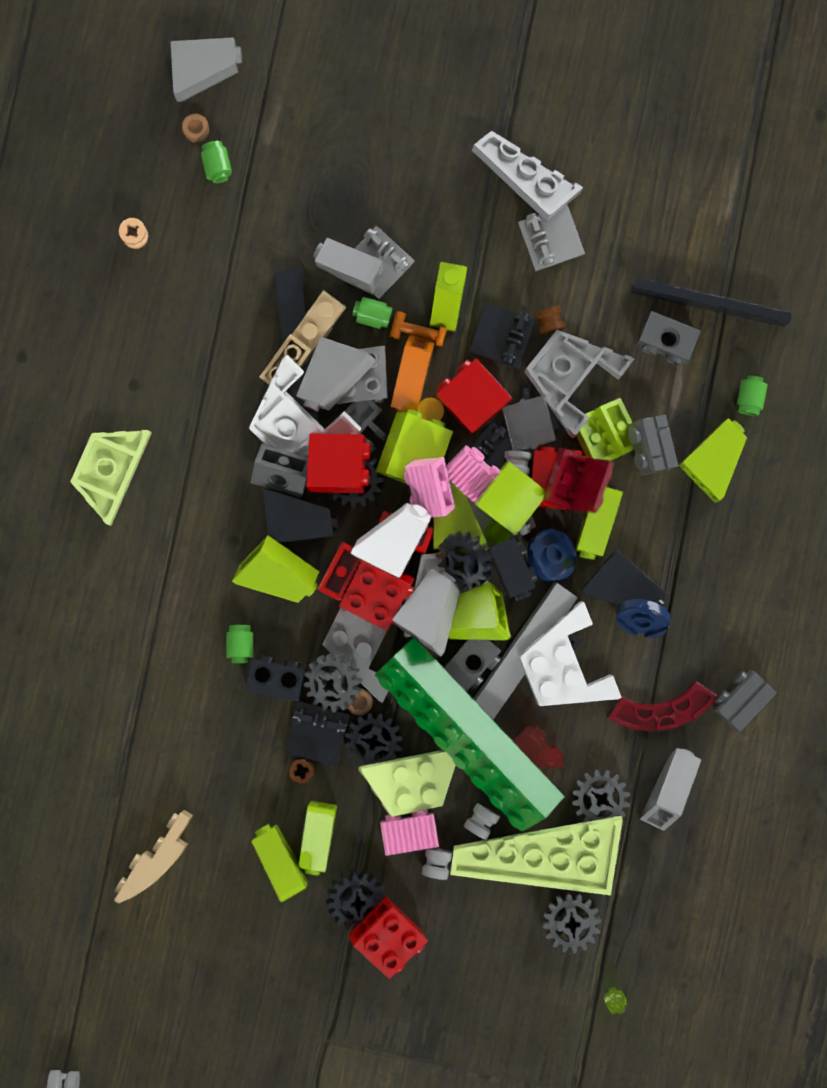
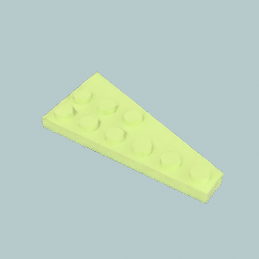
M622 816L455 845L450 875L611 895L623 819Z

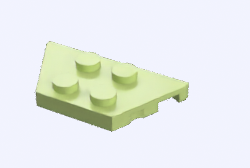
M148 430L92 433L70 482L84 496L89 505L95 509L105 524L111 526L152 434Z
M439 750L359 766L358 768L359 772L370 784L374 794L382 802L387 813L393 817L443 806L456 765L445 750Z

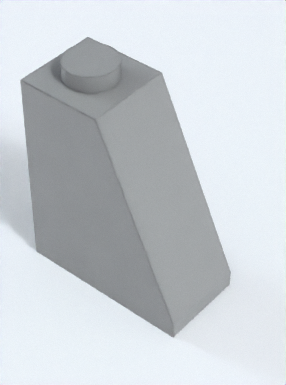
M234 38L171 41L173 93L177 102L184 101L238 73V63H242L241 47H236Z
M326 238L324 244L319 243L313 257L316 258L315 263L318 268L371 295L375 292L385 273L382 260L329 238Z
M320 337L297 397L304 401L303 406L311 410L318 411L319 408L329 411L374 365L375 359L365 351Z
M431 568L392 620L402 631L442 656L447 644L460 591L453 584L456 580L445 571H442L440 574Z
M676 748L668 756L640 820L663 831L682 815L702 759L695 757L689 750Z

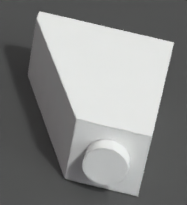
M406 503L359 538L351 554L399 578L427 527L431 515L419 505Z

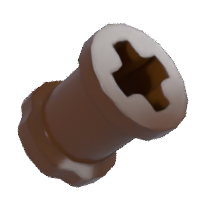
M299 758L292 763L289 775L293 781L304 784L312 778L315 768L309 759ZM299 764L309 769L303 778L301 774L295 773V770L299 768Z

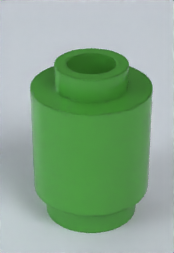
M212 141L204 144L201 157L206 178L213 180L214 183L227 181L228 176L232 174V169L226 147H223L221 141Z
M362 297L361 302L356 301L352 316L357 317L356 323L378 329L381 327L387 328L393 308L388 307L387 303Z
M748 376L747 379L741 380L737 400L739 413L759 416L760 410H763L768 386V384L763 382V378Z
M230 625L229 632H226V658H231L234 664L248 663V658H253V632H251L250 625Z

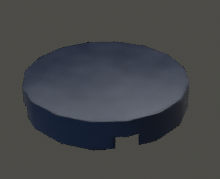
M548 528L537 532L530 539L528 560L539 577L546 581L556 582L567 578L574 571L576 550L573 542L565 533Z
M633 599L620 604L616 620L623 630L632 635L643 633L645 634L644 637L653 638L659 637L668 631L671 618L669 612L661 605L648 600Z

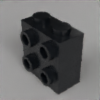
M514 537L490 547L487 551L493 554L491 561L494 563V568L507 599L513 597L516 602L531 596L530 590L536 588L534 582L538 581L533 567H527L524 558L527 556V552L522 541L517 542Z

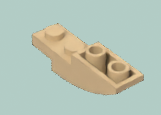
M323 291L293 334H290L260 375V378L270 385L286 354L302 369L313 356L320 337L326 338L333 329L332 326L346 306L326 291Z
M185 810L180 812L179 815L174 813L166 826L170 829L165 838L160 836L152 849L156 852L155 855L147 850L142 856L139 854L135 856L129 866L132 872L128 879L123 877L115 889L118 895L114 901L121 903L144 891L174 864L188 845V843L180 839V836L191 820L192 814Z

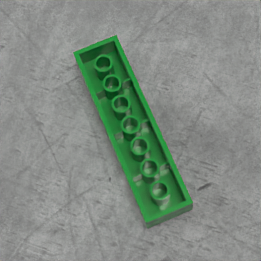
M415 638L405 645L374 675L380 685L397 699L398 704L415 718L416 723L434 738L436 745L444 749L451 756L454 764L467 773L473 784L482 789L490 798L491 803L496 808H499L508 817L509 822L521 832L545 819L564 798L562 793Z

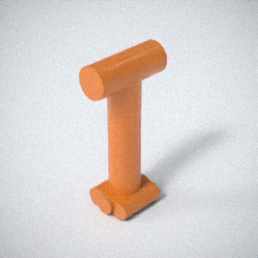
M396 311L389 335L390 338L399 340L401 332L435 340L437 346H443L447 328L440 327L439 330L407 323L404 322L406 314Z

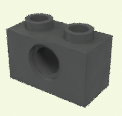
M651 311L636 345L642 347L641 351L653 356L656 353L666 357L665 360L667 362L680 366L681 363L686 364L689 361L701 331ZM661 336H671L673 346H665L661 341Z
M262 443L254 462L251 483L302 498L307 485L308 457Z
M467 640L445 665L444 669L466 692L469 688L474 691L484 678L480 675L486 668L492 670L501 660L498 656L501 650L489 640ZM470 655H477L480 658L481 664L476 670H469L466 667L465 662Z

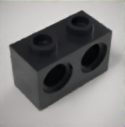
M259 655L258 659L251 660L245 691L297 702L300 701L306 669L300 668L301 663L285 660V665L274 663V657ZM260 667H266L270 671V679L267 682H261L257 679L256 673ZM287 672L293 673L297 678L296 685L292 688L286 687L282 682V678Z

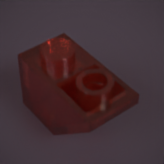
M527 724L511 738L512 742L537 768L562 769L566 766L562 761L565 755L555 745L551 748L544 741L547 736L537 725L532 728Z

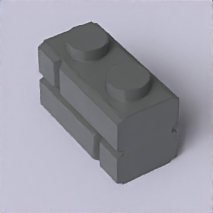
M666 415L645 418L628 424V438L634 445L636 453L634 462L640 470L641 476L678 467Z
M751 670L747 673L745 671L739 673L733 680L735 686L729 692L724 690L714 701L717 705L713 710L738 732H741L777 694L756 672Z

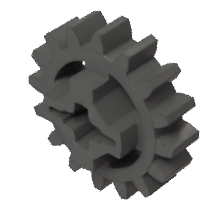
M330 653L326 657L324 655L318 657L317 662L314 661L309 664L311 670L305 672V676L310 678V680L305 682L304 686L310 687L311 691L307 693V696L314 695V705L321 702L322 710L325 711L331 706L332 712H336L340 708L345 710L349 707V703L353 704L356 702L357 698L355 695L362 691V689L357 687L362 682V678H356L355 674L360 670L359 668H351L353 660L344 662L343 654L335 659L334 653Z
M594 769L593 776L590 777L585 772V781H576L580 788L579 790H572L571 793L576 795L577 799L572 800L571 803L572 805L579 806L575 813L577 816L584 814L583 822H589L590 819L594 821L616 817L617 815L626 816L622 808L630 807V804L624 801V798L629 797L630 793L622 790L627 785L624 781L617 783L619 775L615 773L610 778L609 770L605 769L603 774L600 775L599 771ZM595 781H606L602 786L592 787L590 785ZM615 788L618 793L617 804L613 802L612 796ZM591 791L595 792L596 794L598 793L600 795H602L605 792L604 797L607 799L606 801L609 802L610 805H607L606 803L603 804L602 802H599L596 805L597 799L591 793ZM584 793H586L589 798V804L587 805V809L585 808L583 803ZM600 811H611L608 815L596 816Z
M566 893L565 900L556 896V905L548 903L551 909L550 913L543 912V916L548 919V922L542 923L544 929H549L545 934L546 938H554L552 946L555 948L561 944V950L564 953L568 947H571L574 954L577 953L578 946L587 950L586 942L589 941L594 944L596 941L592 936L593 933L600 934L601 932L595 927V924L601 923L599 917H594L598 909L596 907L589 909L591 900L586 899L582 902L581 894H577L575 899H572L570 893ZM575 906L584 909L588 915L578 914ZM564 908V912L560 917H555L558 911ZM570 912L575 921L578 922L573 925V934L568 925L565 924L570 920ZM583 929H588L587 932L581 938H579V934L583 931ZM558 930V932L563 931L566 933L568 940L561 938L555 931Z

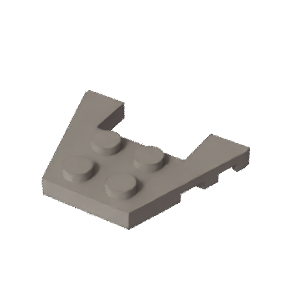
M556 330L526 368L525 374L568 434L574 438L589 417L569 403L568 399L596 364L619 380L634 358L628 355L622 356L613 353V350L603 347L602 349L589 344L587 340Z
M340 608L322 645L330 653H334L335 658L343 654L344 662L353 660L351 668H359L360 670L355 674L356 678H362L361 684L378 701L383 703L388 690L380 685L378 679L374 676L376 672L370 670L369 666L387 631Z

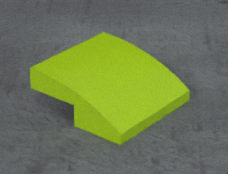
M621 398L585 414L589 419L576 436L588 458L611 461L635 450L634 445L628 438V424H631L632 421Z
M507 461L475 502V505L516 536L543 501L546 490Z

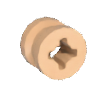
M128 218L121 223L119 235L128 247L137 249L147 243L148 231L139 219Z

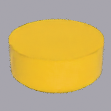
M426 398L420 402L417 412L422 413V419L430 421V419L441 421L444 408L439 400Z

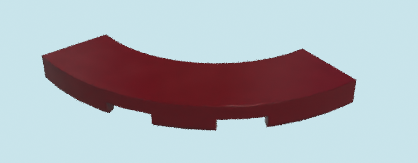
M694 681L680 696L659 704L637 703L621 695L622 698L617 701L607 718L635 730H669L696 719L713 704L718 695L697 681Z

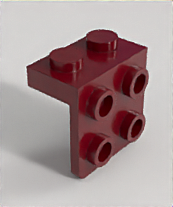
M560 448L543 500L568 510L595 514L603 503V495L607 483L612 477L613 462L605 459L586 458L570 450Z

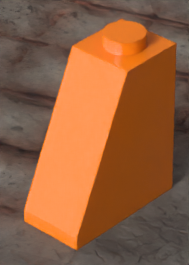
M410 334L404 348L391 407L396 408V411L418 410L435 340Z

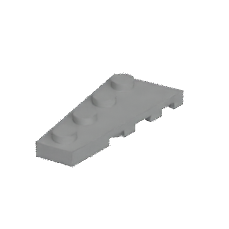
M493 131L489 132L473 146L472 151L546 221L578 196L583 189L577 183L572 185L564 180V175L558 171L551 172L540 165L541 161L537 158L525 156L520 152L519 147Z

